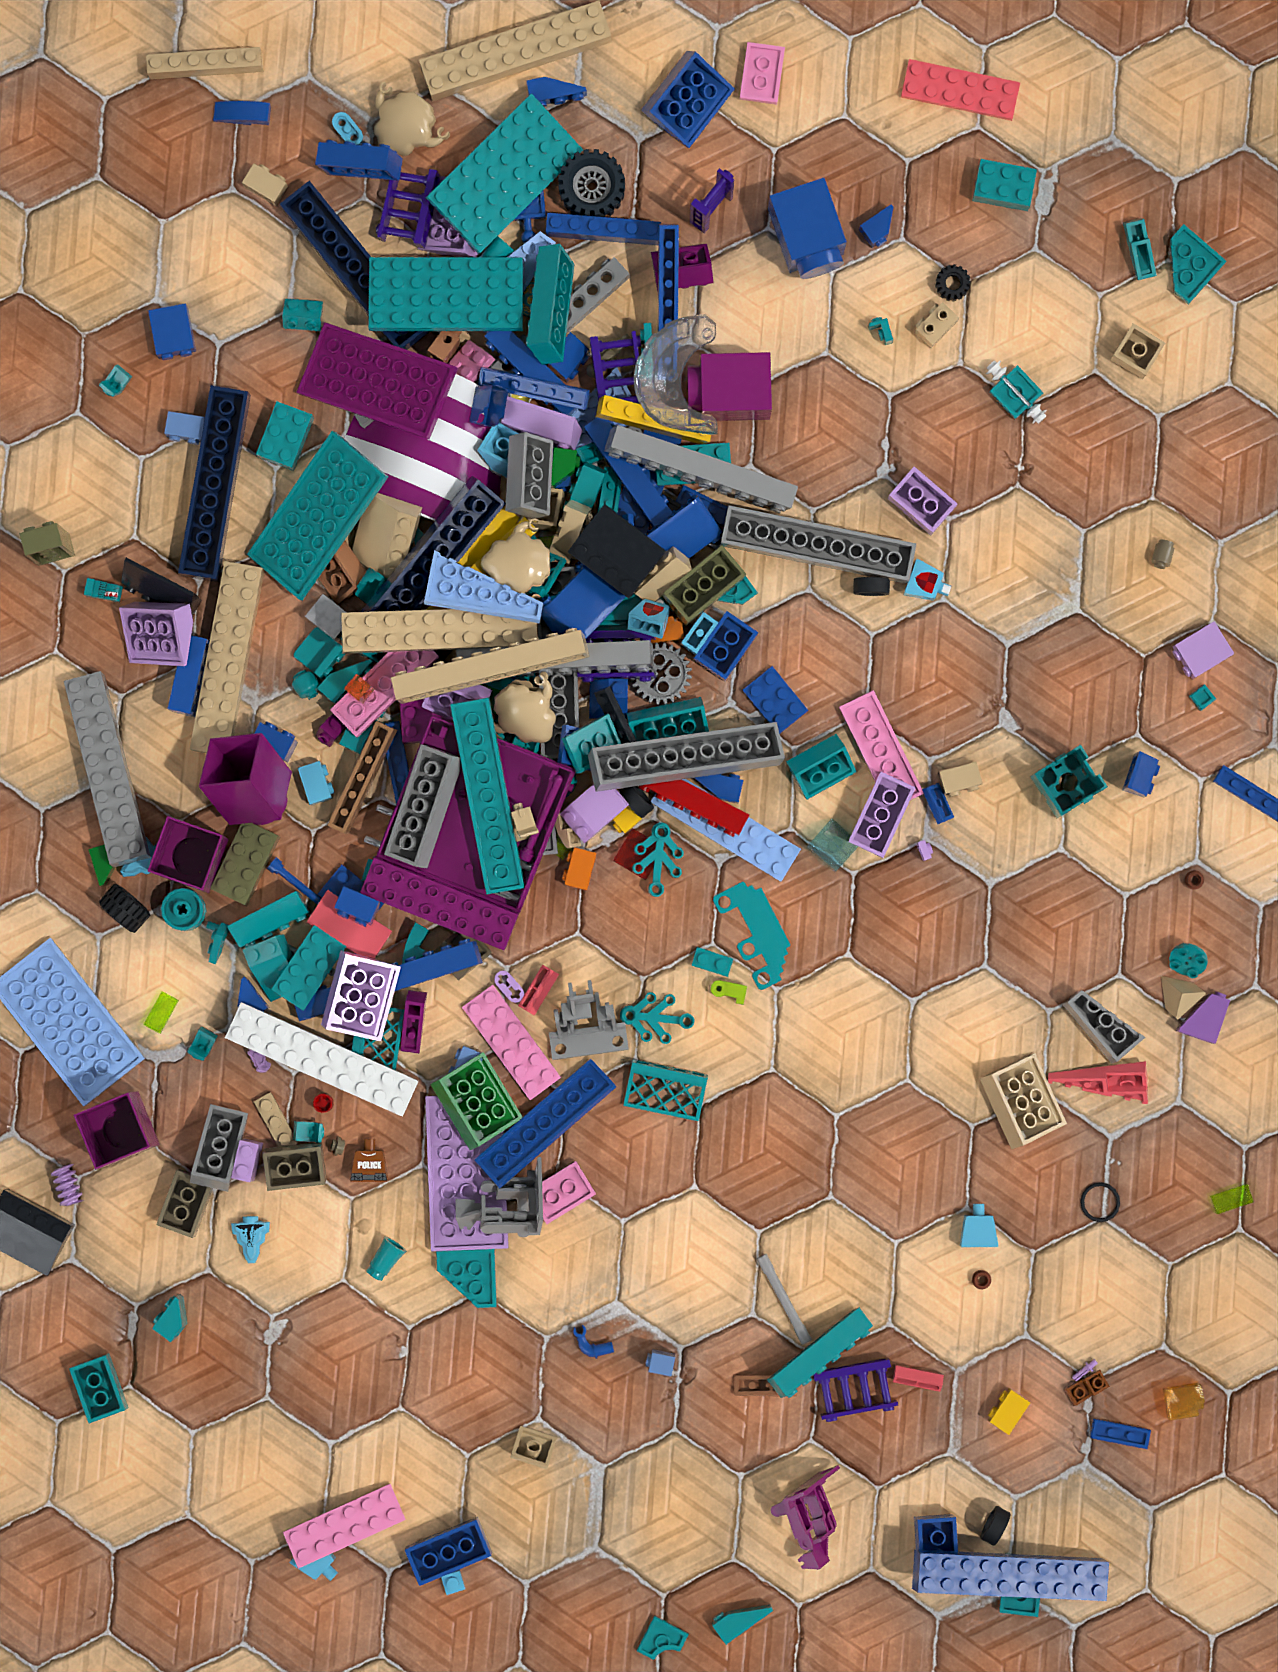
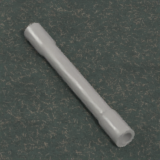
M764 1254L758 1257L757 1261L793 1325L801 1345L811 1341L812 1339L784 1290L768 1255Z

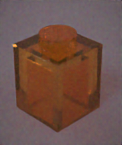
M358 674L344 688L362 704L375 690Z

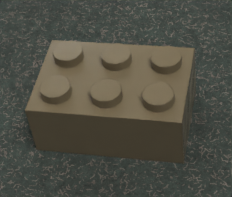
M322 1142L264 1148L263 1161L267 1191L325 1185L327 1178Z
M178 1169L175 1172L156 1225L194 1238L196 1237L213 1188L190 1183L191 1173Z

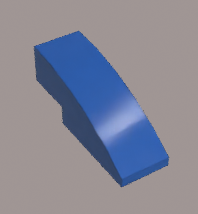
M255 101L215 102L213 121L243 125H269L271 105L267 102Z

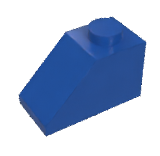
M892 204L859 227V231L871 248L876 245L880 247L887 242L886 238L889 234L894 208Z
M243 977L240 984L238 1007L242 1002L263 1012L270 1008L249 979Z

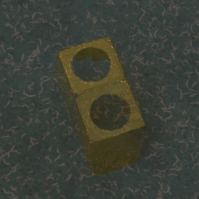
M1199 1382L1163 1388L1166 1415L1170 1421L1199 1416L1198 1410L1204 1408L1205 1400L1202 1386Z

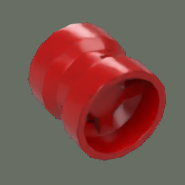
M326 1093L317 1095L313 1101L315 1110L320 1113L330 1111L334 1105L333 1098Z

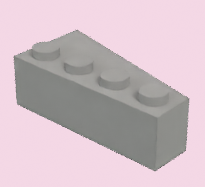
M1082 990L1073 994L1062 1004L1111 1064L1118 1062L1146 1038Z

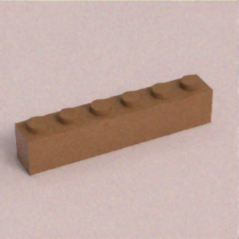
M376 721L327 826L344 834H349L397 732L396 729Z

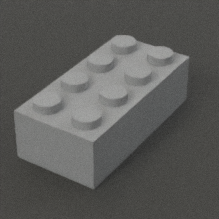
M526 432L509 436L505 511L533 519L550 515L553 440Z
M210 1104L193 1164L190 1183L228 1192L239 1141L243 1139L248 1113Z

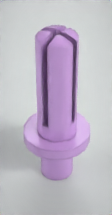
M1095 1359L1090 1363L1086 1361V1365L1072 1376L1073 1379L1078 1381L1090 1370L1093 1372V1367L1098 1362Z

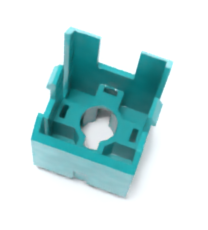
M1081 745L1067 754L1063 753L1056 757L1054 762L1030 776L1041 795L1044 794L1047 799L1046 802L1056 818L1063 816L1082 803L1089 802L1093 799L1094 795L1108 787L1101 775L1096 776L1086 761L1089 757ZM1063 774L1071 776L1074 774L1077 777L1078 781L1075 782V787L1072 791L1062 790L1058 792L1055 786L1059 784V779Z

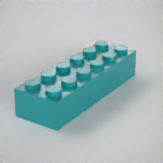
M559 243L539 246L538 254L536 255L537 266L536 271H534L535 283L532 288L533 299L530 304L531 315L530 320H528L529 331L526 337V345L542 365L563 362L575 264Z

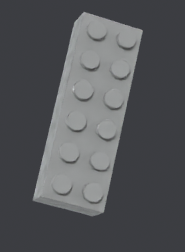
M421 744L384 855L415 867L428 868L462 766L460 757Z

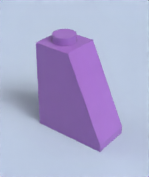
M1216 991L1215 994H1208L1177 1027L1176 1031L1211 1044H1216L1230 1000L1226 999L1225 994Z

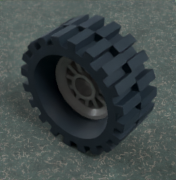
M589 149L583 150V154L576 152L573 159L569 157L566 160V165L562 166L561 175H559L558 179L560 198L564 202V207L567 210L570 209L572 215L605 217V215L609 214L611 216L614 214V209H618L621 206V200L624 199L625 176L621 165L617 164V160L614 157L610 158L609 153L604 151L603 154H600L599 149H594V152L589 153ZM589 183H595L597 185V188L594 190H589L587 188V185Z

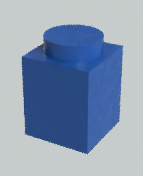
M825 178L770 195L768 211L789 273L798 271L801 279H809L829 273L844 264L842 255H844L847 241Z

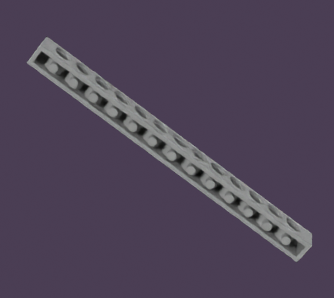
M615 257L604 261L601 265L602 268L597 273L594 271L587 277L588 281L583 285L579 284L573 289L570 299L567 333L630 278L628 271ZM604 275H610L612 280L605 283L601 278ZM594 287L598 292L595 295H590L587 293V290ZM576 300H581L584 304L582 307L576 308L573 303ZM523 334L519 337L525 345L528 334L526 336ZM495 359L489 366L491 369L505 371L502 369L504 363L500 359L498 361Z

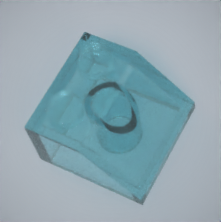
M831 819L810 842L807 848L830 869L836 872L857 849V846L848 842L851 835L836 821Z

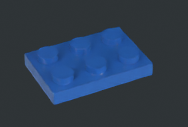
M773 666L742 690L768 723L777 722L779 734L808 712L805 705Z
M341 865L318 895L323 897L326 891L329 890L339 897L343 886L360 893L364 882L344 865ZM380 902L378 911L385 903Z

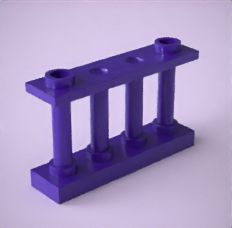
M719 168L717 170L716 184L706 197L700 201L695 198L690 204V223L704 234L709 229L710 215L724 198H727L729 201L733 199L734 176L727 170L723 171Z
M429 169V173L426 176L400 173L399 180L423 183L426 187L422 194L398 191L399 181L389 180L381 221L376 227L377 237L382 242H386L387 235L410 238L418 248L425 249L434 206L426 197L439 185L441 175L437 170ZM399 198L420 202L422 204L421 210L415 213L393 209L394 200ZM391 216L416 220V230L409 231L389 227Z
M632 331L630 339L607 342L598 341V336L590 337L598 401L600 397L606 395L605 390H609L611 387L638 384V396L618 399L641 403V405L645 406L649 404L648 392L644 393L638 347H641L640 335L636 336V331ZM633 346L634 357L610 361L601 360L600 352H603V350ZM631 365L636 367L637 376L613 380L603 378V371H606V369Z
M632 630L593 631L586 638V643H594V641L600 640L601 642H613V640H620V642L650 640L651 642V640H656V637ZM591 671V674L577 673V677L582 679V682H594V679L639 678L640 682H650L651 678H656V674L649 671L641 673H592Z
M884 1358L825 1369L820 1374L815 1373L813 1375L814 1381H819V1384H821L826 1413L820 1414L821 1419H826V1422L836 1421L837 1417L878 1409H883V1411L894 1410V1406H898L897 1400L891 1401L886 1377L887 1368L891 1367L890 1359ZM876 1370V1373H878L883 1402L876 1404L871 1402L867 1380L868 1371ZM857 1374V1377H859L864 1406L853 1408L848 1384L849 1375ZM837 1377L840 1380L845 1405L844 1410L834 1411L829 1388L830 1378Z

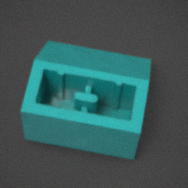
M181 1294L171 1297L164 1306L167 1308L165 1312L162 1311L153 1320L155 1325L152 1329L169 1342L174 1341L188 1324L184 1296Z

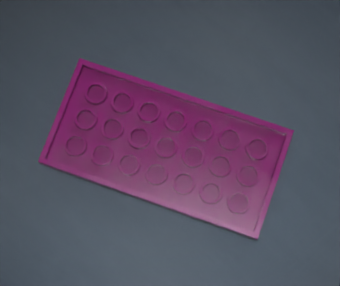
M324 322L296 393L430 440L458 368Z

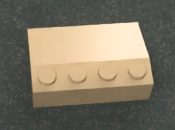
M377 493L360 517L352 549L359 562L388 578L412 550L423 507Z
M1032 1054L980 1078L1011 1149L1024 1146L1067 1124L1036 1054Z

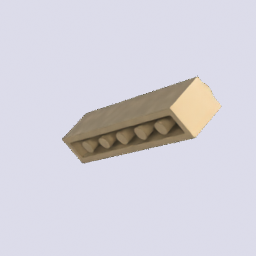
M260 47L146 55L147 74L150 80L264 72L263 55Z

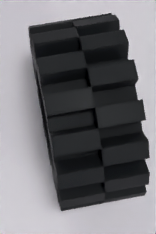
M953 264V266L947 265L946 268L943 267L935 281V288H937V293L941 294V298H946L947 301H956L957 299H962L967 294L971 281L966 269L963 270L962 266L957 267L956 264ZM950 276L957 277L960 280L959 288L955 290L949 289L946 286V279Z

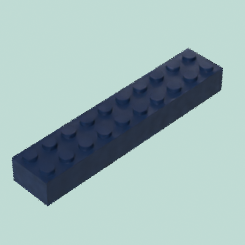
M309 180L281 202L280 206L369 316V257L371 256ZM430 331L381 332L391 345L408 350Z
M210 385L178 571L181 576L219 582L251 398L248 391Z
M471 476L361 612L419 610L424 604L434 550L439 552L441 556L447 559H454L458 563L506 503L481 481Z

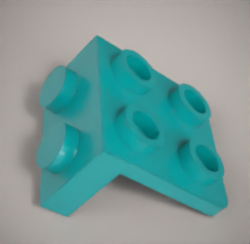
M318 627L311 631L294 652V657L321 679L331 674L333 665L336 662L339 663L345 656V653L342 654V645Z

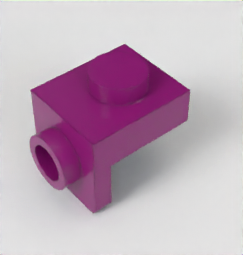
M332 714L319 727L315 736L322 744L331 747L347 727Z

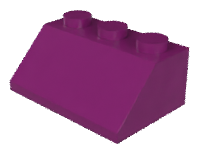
M707 244L679 248L678 288L686 289L691 286H705L714 283L712 263ZM658 251L651 252L658 292Z

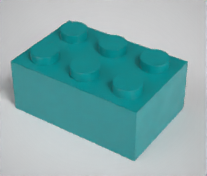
M981 159L972 201L1028 212L1031 205L1037 169Z
M276 401L257 450V457L294 471L314 421L313 415Z
M109 1353L69 1368L88 1423L98 1421L129 1408Z

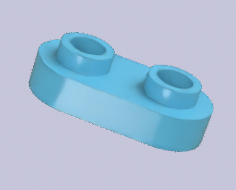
M344 112L334 115L332 124L341 138L355 145H361L363 142L362 131L351 117ZM345 121L346 124L344 126H340L339 122ZM355 135L357 136V139L355 141H352L350 139L351 136Z

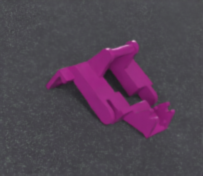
M839 1465L818 1472L791 1494H788L783 1501L771 1507V1514L773 1516L787 1515L794 1538L798 1540L799 1546L803 1550H809L798 1559V1562H804L801 1566L802 1569L819 1570L830 1561L828 1557V1536L835 1532L837 1523L822 1485L828 1477L840 1469ZM805 1504H808L813 1519L812 1521L810 1520ZM812 1529H814V1532H815V1535H816V1536L813 1537V1538L811 1537V1534H810V1531H811Z

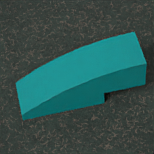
M1138 218L1123 222L1137 280L1157 276L1145 220Z
M416 922L408 936L402 964L405 963L404 959L413 956L419 959L426 952L420 946L428 935L429 930Z

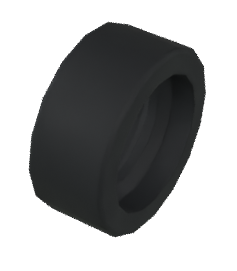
M882 577L854 578L853 593L862 596L889 595L890 580Z
M639 786L626 787L619 790L621 796L629 804L628 806L639 817H645L654 809L648 796L638 789Z
M996 1506L983 1527L980 1536L981 1540L995 1546L1008 1525L1011 1513Z

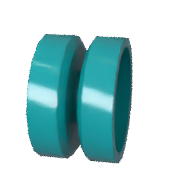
M185 888L175 889L168 893L161 907L162 917L166 924L173 929L181 931H191L199 927L205 920L207 913L206 903L202 896L195 891ZM184 906L188 910L187 913H182Z

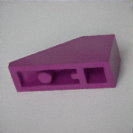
M408 990L405 1001L400 1051L420 1053L428 992Z

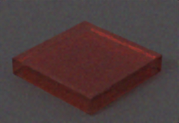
M632 828L613 861L634 873L632 871L633 864L642 861L653 852L656 842L646 848V852L643 855H637L634 852V846L642 843L648 837ZM639 845L637 851L641 853L643 847ZM654 861L644 868L643 873L635 875L646 880L654 868ZM636 865L635 870L640 872L641 866Z

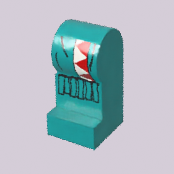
M87 578L84 595L95 599L120 602L123 587Z

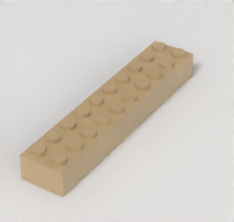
M596 1L420 59L419 62L431 99L436 101L611 43L612 39L600 1Z
M224 561L191 738L190 750L207 754L210 738L228 737L235 734L265 572L261 567Z
M455 609L341 613L342 654L509 647L508 645L520 642L521 645L528 643L527 640L537 638V623Z
M572 628L566 630L565 634L558 635V633L546 635L547 638L545 639L532 638L527 640L528 643L520 645V642L509 644V648L501 649V647L490 649L489 653L482 654V652L472 653L471 657L465 659L463 656L456 657L450 663L440 661L433 663V667L430 668L420 666L414 668V672L400 671L395 673L396 676L391 677L395 698L398 702L404 704L588 658L590 656L585 635L581 630Z

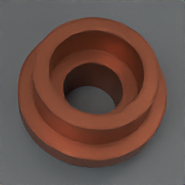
M1193 870L1186 874L1184 881L1188 888L1196 890L1203 885L1204 877L1199 871ZM1193 876L1197 878V883L1195 884L1191 882V877Z
M978 1270L972 1276V1283L977 1289H986L991 1284V1276L985 1270ZM980 1276L985 1277V1281L983 1283L978 1282V1278Z

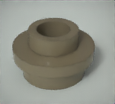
M341 1137L332 1140L330 1150L333 1151V1155H342L345 1140H342Z

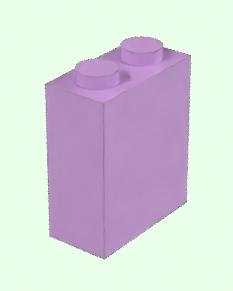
M1215 621L1174 645V651H1172L1178 661L1181 660L1184 665L1183 671L1186 676H1191L1192 679L1234 654Z
M241 1139L239 1141L231 1176L232 1179L246 1182L255 1181L263 1142L249 1139Z

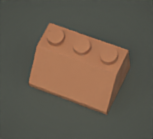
M344 540L319 576V580L335 604L339 605L355 594L358 589L357 585L366 571Z

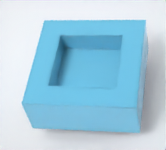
M460 1570L441 1577L446 1595L465 1590Z

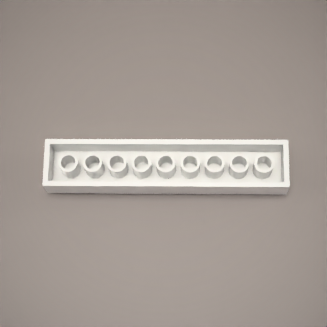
M242 1002L225 1036L228 1040L402 1117L418 1083V1080Z

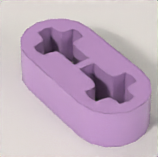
M500 971L495 975V983L511 1002H520L524 997V990L511 974L506 971ZM499 975L508 976L506 979L510 984L508 987L504 983L499 984ZM511 986L514 990L517 991L519 989L521 991L519 999L516 997L511 998L512 992L509 990Z

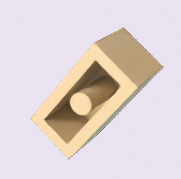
M253 164L242 181L243 186L277 206L288 188L285 182L286 179L279 174L274 176L269 173L270 170L262 164L259 166Z
M977 761L938 773L944 795L949 794V797L960 795V791L965 789L968 792L978 790V786L983 784Z

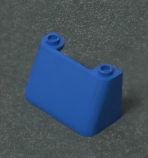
M696 494L687 499V505H681V508L653 529H649L647 536L666 551L674 546L688 558L692 557L710 542L714 544L722 538L720 534L723 531Z
M578 561L574 569L576 575L555 596L547 595L540 600L543 603L541 617L553 633L561 635L565 634V631L568 629L577 628V630H581L584 633L586 639L626 596Z

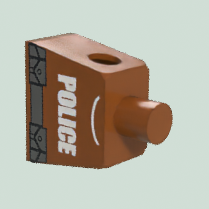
M364 1139V1150L355 1151L350 1182H388L384 1150H375V1139Z

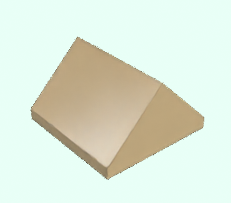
M520 1426L510 1458L548 1469L557 1437Z

